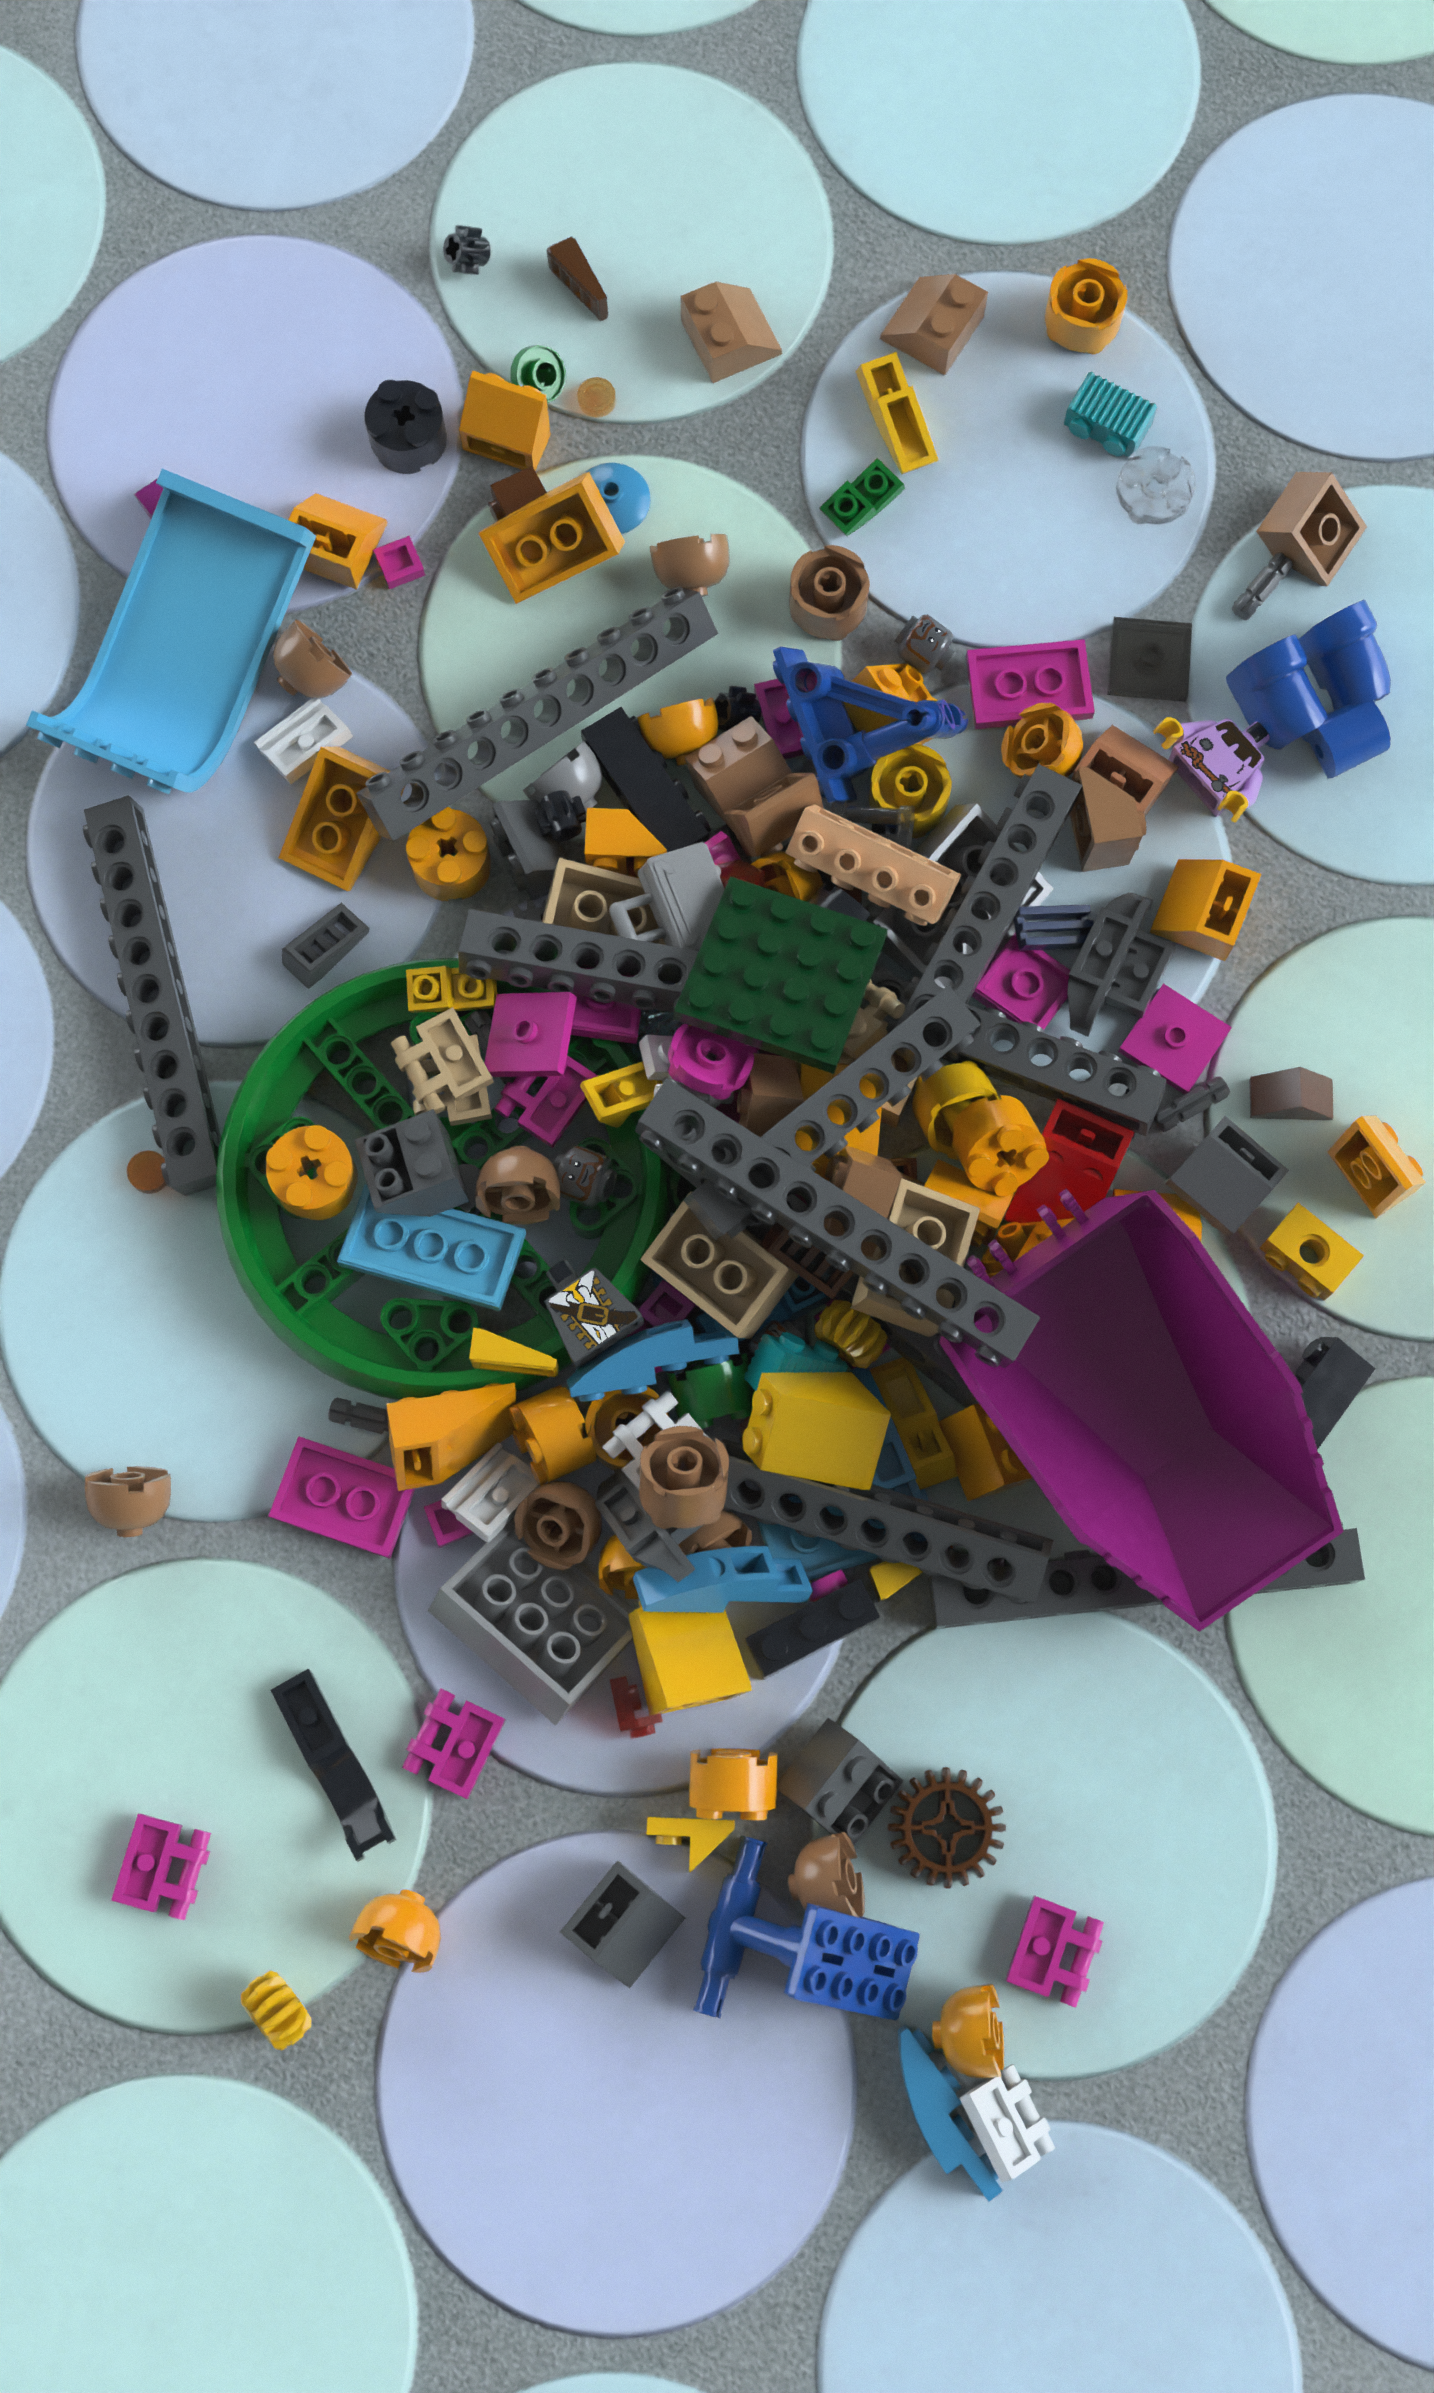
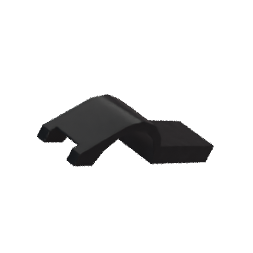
M308 1668L271 1689L270 1691L309 1768L323 1787L340 1820L345 1833V1840L355 1860L359 1862L366 1858L364 1852L384 1840L388 1844L397 1840L371 1781L351 1749L312 1671Z

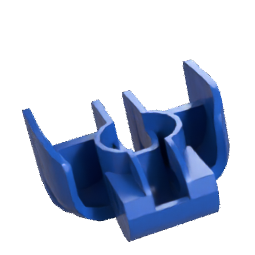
M1366 600L1356 602L1313 626L1299 639L1295 634L1271 644L1244 660L1226 676L1227 685L1249 726L1254 722H1259L1267 730L1270 739L1265 745L1281 750L1289 743L1301 737L1310 743L1328 779L1334 778L1388 751L1390 747L1391 737L1389 728L1375 701L1381 700L1390 693L1391 678L1385 658L1373 635L1377 629V622ZM1306 664L1309 666L1319 688L1327 690L1333 704V711L1329 713L1325 711L1304 670Z

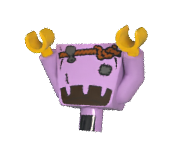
M1167 717L1153 730L1154 734L1160 733L1166 738L1161 744L1164 749L1167 750L1173 744H1176L1168 760L1179 766L1177 774L1215 817H1218L1225 809H1228L1233 813L1231 821L1235 823L1243 812L1256 802L1263 780L1260 768L1265 760L1258 748L1270 739L1267 730L1262 724L1254 722L1241 731L1228 718L1218 723L1213 720L1179 723L1176 719Z

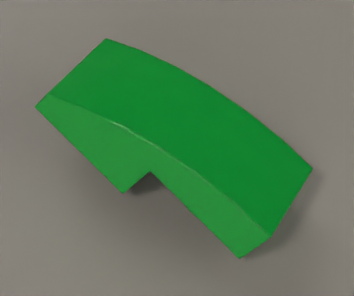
M876 458L852 483L847 480L819 509L846 536H849L889 505L905 490V486L899 478Z

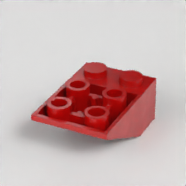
M1058 1098L1041 1134L1045 1140L1049 1159L1031 1179L1018 1186L1003 1220L1009 1223L1018 1222L1020 1224L1041 1222L1043 1219L1036 1210L1043 1205L1052 1210L1057 1220L1075 1219L1072 1213L1067 1211L1060 1201L1059 1194L1068 1189L1083 1212L1105 1198L1135 1132Z

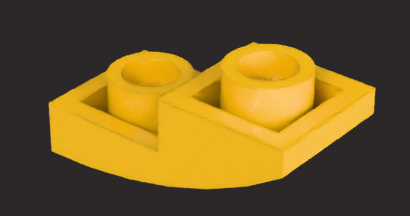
M447 966L406 970L409 1012H444L452 1007L455 1011L495 1007L497 981L494 979L477 980L467 974L459 973V968H449Z

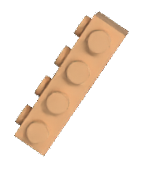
M815 804L804 808L785 852L795 858L794 864L798 867L814 873L819 869L832 875L830 881L837 886L847 890H853L854 887L869 893L867 899L885 908H890L892 904L906 911L904 914L905 918L923 926H926L928 922L934 924L941 920L962 875Z

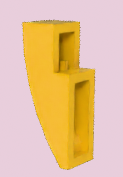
M897 352L860 364L855 371L880 434L900 473L904 474L937 462L939 459L913 386H908Z
M902 1357L869 1369L886 1407L891 1413V1418L917 1477L915 1480L919 1489L921 1490L957 1477L954 1454L939 1426L937 1413L913 1365Z

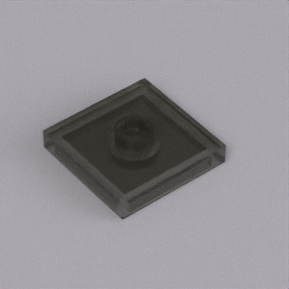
M1114 617L1111 628L1107 695L1186 702L1189 690L1192 623Z

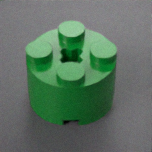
M740 1350V1359L730 1360L729 1356L728 1361L719 1364H704L703 1359L687 1362V1367L683 1368L684 1372L676 1376L674 1371H666L671 1394L678 1401V1404L675 1406L678 1420L685 1413H689L700 1428L704 1429L714 1425L713 1418L730 1414L731 1420H737L751 1416L753 1408L752 1397L755 1390L745 1380V1372L748 1371V1365L751 1364L748 1351Z

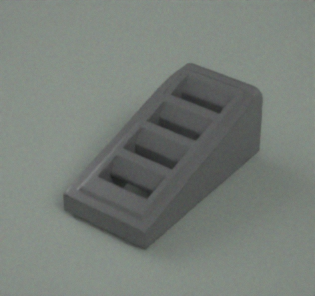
M341 902L282 948V964L309 989L320 981L369 933V927ZM339 921L351 933L345 936L335 924ZM327 933L337 944H331L323 935ZM315 944L324 954L320 956L311 947Z

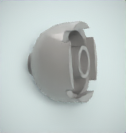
M583 741L541 774V777L523 789V792L530 800H536L539 804L543 797L559 790L567 791L570 798L579 795L587 812V808H592L598 803L593 796L602 786L603 774L601 765L593 751Z

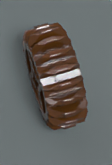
M948 1767L941 1769V1781L936 1782L932 1770H927L924 1772L926 1786L922 1787L919 1780L913 1777L909 1780L911 1788L915 1791L912 1796L906 1791H898V1798L907 1803L905 1808L902 1809L898 1806L890 1807L889 1812L891 1814L901 1816V1823H890L887 1825V1830L891 1832L901 1831L902 1839L890 1842L891 1849H898L905 1846L907 1852L898 1858V1863L905 1865L913 1859L916 1862L910 1872L913 1878H917L923 1869L928 1870L926 1884L929 1886L934 1885L937 1874H942L944 1888L952 1887V1874H957L962 1886L969 1885V1878L966 1873L968 1869H971L976 1877L982 1878L985 1873L978 1862L982 1859L992 1866L997 1862L994 1856L987 1853L989 1846L994 1849H1003L1004 1847L1002 1841L992 1839L993 1831H1006V1825L1002 1823L992 1824L991 1816L1002 1814L1003 1808L1002 1806H996L988 1809L986 1803L995 1797V1793L993 1790H989L980 1796L977 1791L982 1786L983 1780L979 1777L975 1778L968 1787L964 1785L967 1778V1771L965 1770L958 1772L955 1782L950 1781L951 1772ZM939 1790V1802L935 1816L926 1821H911L915 1808L920 1801L927 1795ZM953 1791L971 1801L981 1821L963 1820L958 1816L955 1811ZM946 1808L947 1815L952 1817L950 1822L956 1821L957 1825L968 1826L967 1830H957V1832L950 1833L949 1840H947V1850L946 1840L941 1839L943 1833L937 1834L936 1830L924 1829L925 1825H936V1823L943 1822ZM912 1834L930 1835L935 1839L940 1854V1865L931 1862L919 1852L913 1841ZM968 1834H981L974 1852L964 1861L954 1864L955 1847L959 1838Z

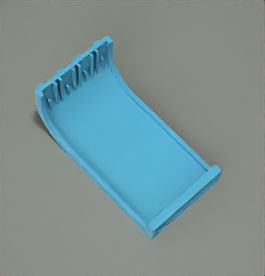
M162 468L156 484L163 488L162 494L84 686L74 701L62 713L56 716L49 717L32 710L26 726L40 731L37 739L60 748L64 741L76 746L73 754L83 759L97 763L98 758L102 757L111 761L110 770L133 779L135 772L149 778L146 785L156 790L170 794L173 787L180 791L191 793L201 788L213 776L235 739L316 535L304 526Z

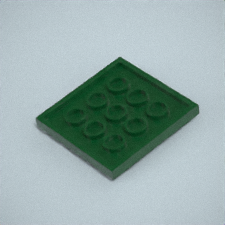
M730 876L674 1009L673 1020L835 1074L885 943L888 929Z

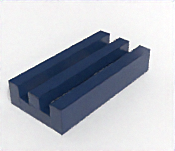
M1090 905L1019 907L1013 919L1019 951L1082 949L1094 924L1093 920L1088 918V915L1091 913ZM1077 918V920L1025 922V920ZM1080 931V936L1028 937L1027 932Z

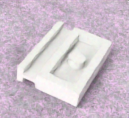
M311 698L256 740L254 744L258 751L267 758L269 763L291 785L313 768L320 747H341L353 736L349 728L327 705L321 702L320 698Z
M497 1442L442 1498L441 1507L445 1510H450L456 1515L457 1520L488 1544L515 1516L519 1503L538 1488L539 1485L532 1474L531 1468L513 1453L510 1455L503 1449V1445Z

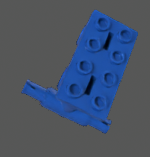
M778 647L773 650L776 659L773 661L775 675L779 682L786 686L790 697L786 701L788 711L795 722H799L804 736L800 739L803 752L807 759L812 760L818 774L815 777L818 781L820 795L822 798H826L828 803H851L856 801L857 795L851 779L867 772L870 766L876 764L877 759L928 738H952L967 728L968 719H963L966 713L944 699L914 702L845 680L841 670L835 666L808 662L803 650L787 647ZM844 702L899 720L868 733L864 730L855 733Z
M741 1835L732 1873H727L726 1877L723 1878L716 1907L709 1917L708 1937L700 1965H702L701 1970L705 1971L696 2006H694L693 2010L701 2014L721 2018L730 1979H735V1976L738 1975L746 1947L778 1958L782 1964L790 1967L784 1994L790 1998L890 2020H898L901 2009L906 2001V1988L912 1965L917 1958V1945L920 1934L873 1919L848 1915L811 1903H807L801 1927L791 1926L788 1928L754 1917L761 1892L760 1882H757V1878L768 1843Z

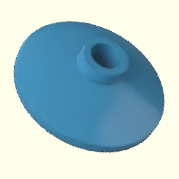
M604 463L589 469L588 471L620 533H627L640 525L650 508V491L642 475L635 469L620 463ZM607 490L618 491L614 496H608L604 492Z

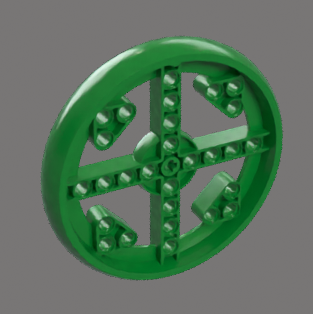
M458 958L419 959L392 964L361 974L337 985L310 1002L285 1023L268 1041L251 1064L237 1089L226 1117L219 1144L216 1170V1198L221 1234L234 1273L257 1314L284 1344L322 1373L350 1387L394 1400L406 1397L424 1398L436 1396L449 1390L467 1391L479 1389L492 1383L502 1385L515 1383L516 1392L550 1377L475 1369L469 1359L473 1328H481V1322L474 1308L467 1303L394 1298L384 1305L380 1314L381 1323L388 1335L374 1331L338 1310L331 1302L366 1274L341 1267L337 1263L349 1227L300 1267L287 1242L280 1219L279 1207L290 1218L303 1219V1217L296 1216L283 1207L270 1188L267 1175L261 1173L260 1168L261 1164L266 1160L269 1149L273 1147L280 1137L293 1129L315 1125L314 1122L306 1117L292 1118L305 1093L324 1070L377 1131L391 1126L382 1122L383 1116L390 1110H398L403 1113L399 1122L415 1116L413 1109L356 1044L383 1030L411 1022L409 1031L413 1045L415 1046L422 1042L416 1026L443 1012L408 1011L406 970L438 966L459 968ZM496 980L497 994L552 992L548 989L532 986L516 987L509 982ZM494 1008L483 1009L492 1019ZM482 1009L470 1010L468 1014L458 1016L469 1036H472V1034L465 1025V1020L473 1012ZM570 1035L567 1056L598 1076L639 1063V1060L626 1042ZM480 1048L481 1058L485 1062L486 1056ZM340 1050L350 1052L346 1062L337 1065L330 1062L335 1052ZM537 1076L526 1093L533 1096L541 1089L546 1080ZM365 1080H372L377 1083L375 1089L369 1094L362 1095L356 1092L357 1086ZM516 1106L508 1118L518 1120L525 1110ZM494 1108L491 1110L492 1119L477 1121L475 1124L465 1123L451 1126L449 1117H439L449 1133L458 1165L471 1164L480 1170L489 1157L513 1146H521L533 1135L521 1127H518L512 1133L501 1132L498 1126L506 1118L497 1113ZM646 1108L631 1113L620 1127L615 1128L605 1124L610 1145L598 1137H587L577 1145L608 1156L613 1164V1170L617 1172L616 1183L624 1182L632 1187V1192L629 1196L619 1199L611 1195L606 1202L600 1201L593 1207H585L570 1201L569 1210L572 1227L577 1235L588 1240L602 1236L593 1256L579 1277L590 1269L596 1268L632 1305L642 1292L653 1271L640 1259L667 1224L671 1213L667 1197L669 1165L646 1147L639 1139L641 1135L635 1132L638 1120ZM475 1144H482L488 1147L486 1155L480 1159L474 1160L466 1156L468 1149ZM315 1168L307 1171L310 1179H315L318 1176ZM585 1209H595L601 1214L600 1219L593 1225H584L578 1221L579 1214ZM481 1211L477 1215L502 1222L503 1215L492 1211L490 1218L483 1215ZM524 1239L515 1268L522 1262H531L536 1265L537 1269L535 1274L528 1279H520L513 1272L510 1284L537 1315L508 1331L496 1335L557 1359L559 1373L572 1365V1362L549 1311L541 1306V1301L545 1295L558 1291L546 1276L547 1271L550 1269L549 1265ZM315 1276L326 1278V1284L322 1291L316 1294L306 1292L307 1282ZM406 1311L412 1314V1321L408 1327L399 1330L391 1327L392 1318L396 1313ZM465 1315L472 1319V1324L468 1331L457 1334L450 1330V1324L455 1317ZM433 1342L439 1345L438 1355L434 1359L423 1361L418 1358L419 1348L423 1344Z

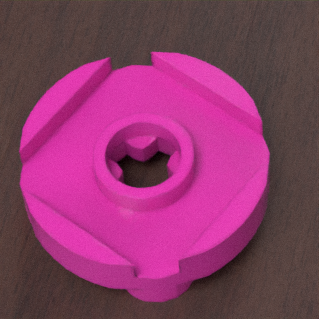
M683 1024L676 1030L668 1050L670 1063L668 1072L672 1079L684 1083L695 1091L709 1094L718 1100L727 1099L733 1091L740 1089L746 1083L754 1064L753 1051L751 1050L749 1054L744 1043L689 1026L688 1024ZM708 1053H713L716 1055L715 1061H711L704 1056H707Z

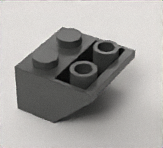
M536 800L498 801L492 804L495 819L489 821L494 833L493 840L501 857H507L511 867L509 871L518 891L526 890L532 901L548 895L559 857L569 859L561 843L554 840L552 833L547 836L542 835L535 814L536 810L542 809L541 805Z
M434 1109L355 1139L371 1199L377 1213L431 1217L469 1202L449 1133Z
M1225 1116L1165 1184L1175 1191L1180 1199L1190 1204L1205 1217L1214 1228L1219 1229L1230 1238L1289 1170Z
M827 1718L777 1782V1790L831 1835L845 1832L850 1837L854 1846L904 1780L859 1739L830 1718Z
M616 1861L560 1933L596 1964L628 1988H631L686 1917L620 1861Z

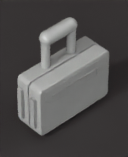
M696 843L650 857L638 871V877L645 894L621 902H614L610 906V915L619 937L646 942L663 938L668 946L695 951L700 950L725 890L720 879L721 869L714 864L705 843ZM650 904L659 928L636 935L627 910Z

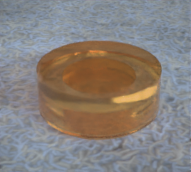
M589 378L578 389L577 399L579 407L588 416H606L616 405L615 389L604 378Z
M149 1150L134 1155L127 1166V1177L130 1183L142 1193L153 1194L161 1191L167 1185L161 1171V1164L165 1163L164 1157L155 1151Z

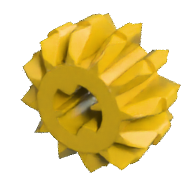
M834 1300L829 1307L826 1306L819 1315V1320L815 1324L814 1329L817 1338L839 1350L838 1356L843 1361L848 1362L853 1367L865 1369L880 1356L888 1338L886 1332L881 1329L880 1324L874 1321L870 1315L852 1309L849 1301Z
M270 1970L261 1977L258 1976L241 1993V2004L275 2049L282 2051L289 2045H294L304 2037V2033L312 2026L311 2017L300 2002V1999L277 1972Z

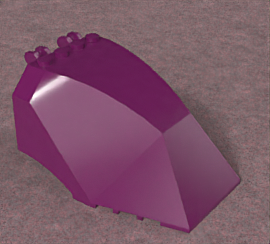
M1065 1189L1059 1196L1064 1207L1075 1218L1061 1228L1057 1222V1217L1050 1208H1047L1045 1205L1038 1208L1036 1211L1053 1234L1014 1262L1009 1259L1000 1244L994 1239L987 1245L992 1256L997 1262L1001 1263L1004 1269L991 1278L987 1275L986 1268L979 1258H975L972 1255L965 1260L977 1277L1041 1317L1015 1361L1006 1368L1000 1365L994 1368L980 1361L974 1354L976 1350L962 1341L960 1344H956L941 1336L939 1343L974 1397L1014 1450L1076 1539L1083 1545L1089 1546L1101 1555L1112 1567H1117L1133 1579L1136 1585L1143 1590L1146 1589L1162 1601L1165 1607L1200 1632L1344 1532L1332 1490L1328 1487L1323 1471V1459L1318 1453L1311 1429L1314 1428L1305 1410L1301 1396L1303 1391L1300 1383L1280 1353L1275 1349L1244 1306L1197 1235L1155 1190L1103 1198L1083 1212L1068 1189ZM983 1313L974 1314L976 1328L981 1332L990 1333L992 1330L990 1318Z

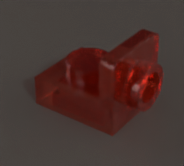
M626 1676L610 1679L620 1733L629 1732L631 1739L656 1734L655 1725L663 1724L661 1713L635 1719L634 1711L642 1710L637 1684L628 1686Z

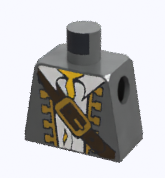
M563 1260L547 1271L546 1276L558 1292L550 1296L545 1301V1304L576 1370L644 1325L641 1313L596 1268L590 1269L579 1277L569 1262Z

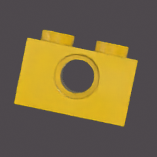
M1297 1203L1260 1246V1249L1266 1253L1264 1257L1270 1265L1282 1272L1287 1270L1298 1279L1297 1285L1302 1291L1313 1298L1319 1296L1323 1301L1335 1292L1364 1257L1362 1253L1300 1203ZM1307 1246L1312 1248L1317 1254V1263L1310 1264L1304 1261L1300 1255V1247Z

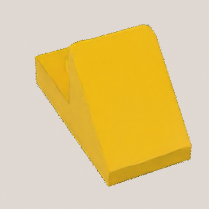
M642 1061L582 1081L580 1087L598 1121L617 1128L624 1123L631 1113L647 1108L654 1098L656 1084L663 1083L662 1080H647Z
M647 1817L646 1835H656L655 1844L682 1845V1836L690 1837V1873L735 1829V1820Z

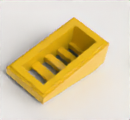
M473 1328L469 1359L475 1369L549 1377L558 1376L559 1366L557 1359L481 1328Z
M886 1561L870 1567L867 1572L878 1602L885 1601L922 1573L918 1567L902 1562L889 1563Z

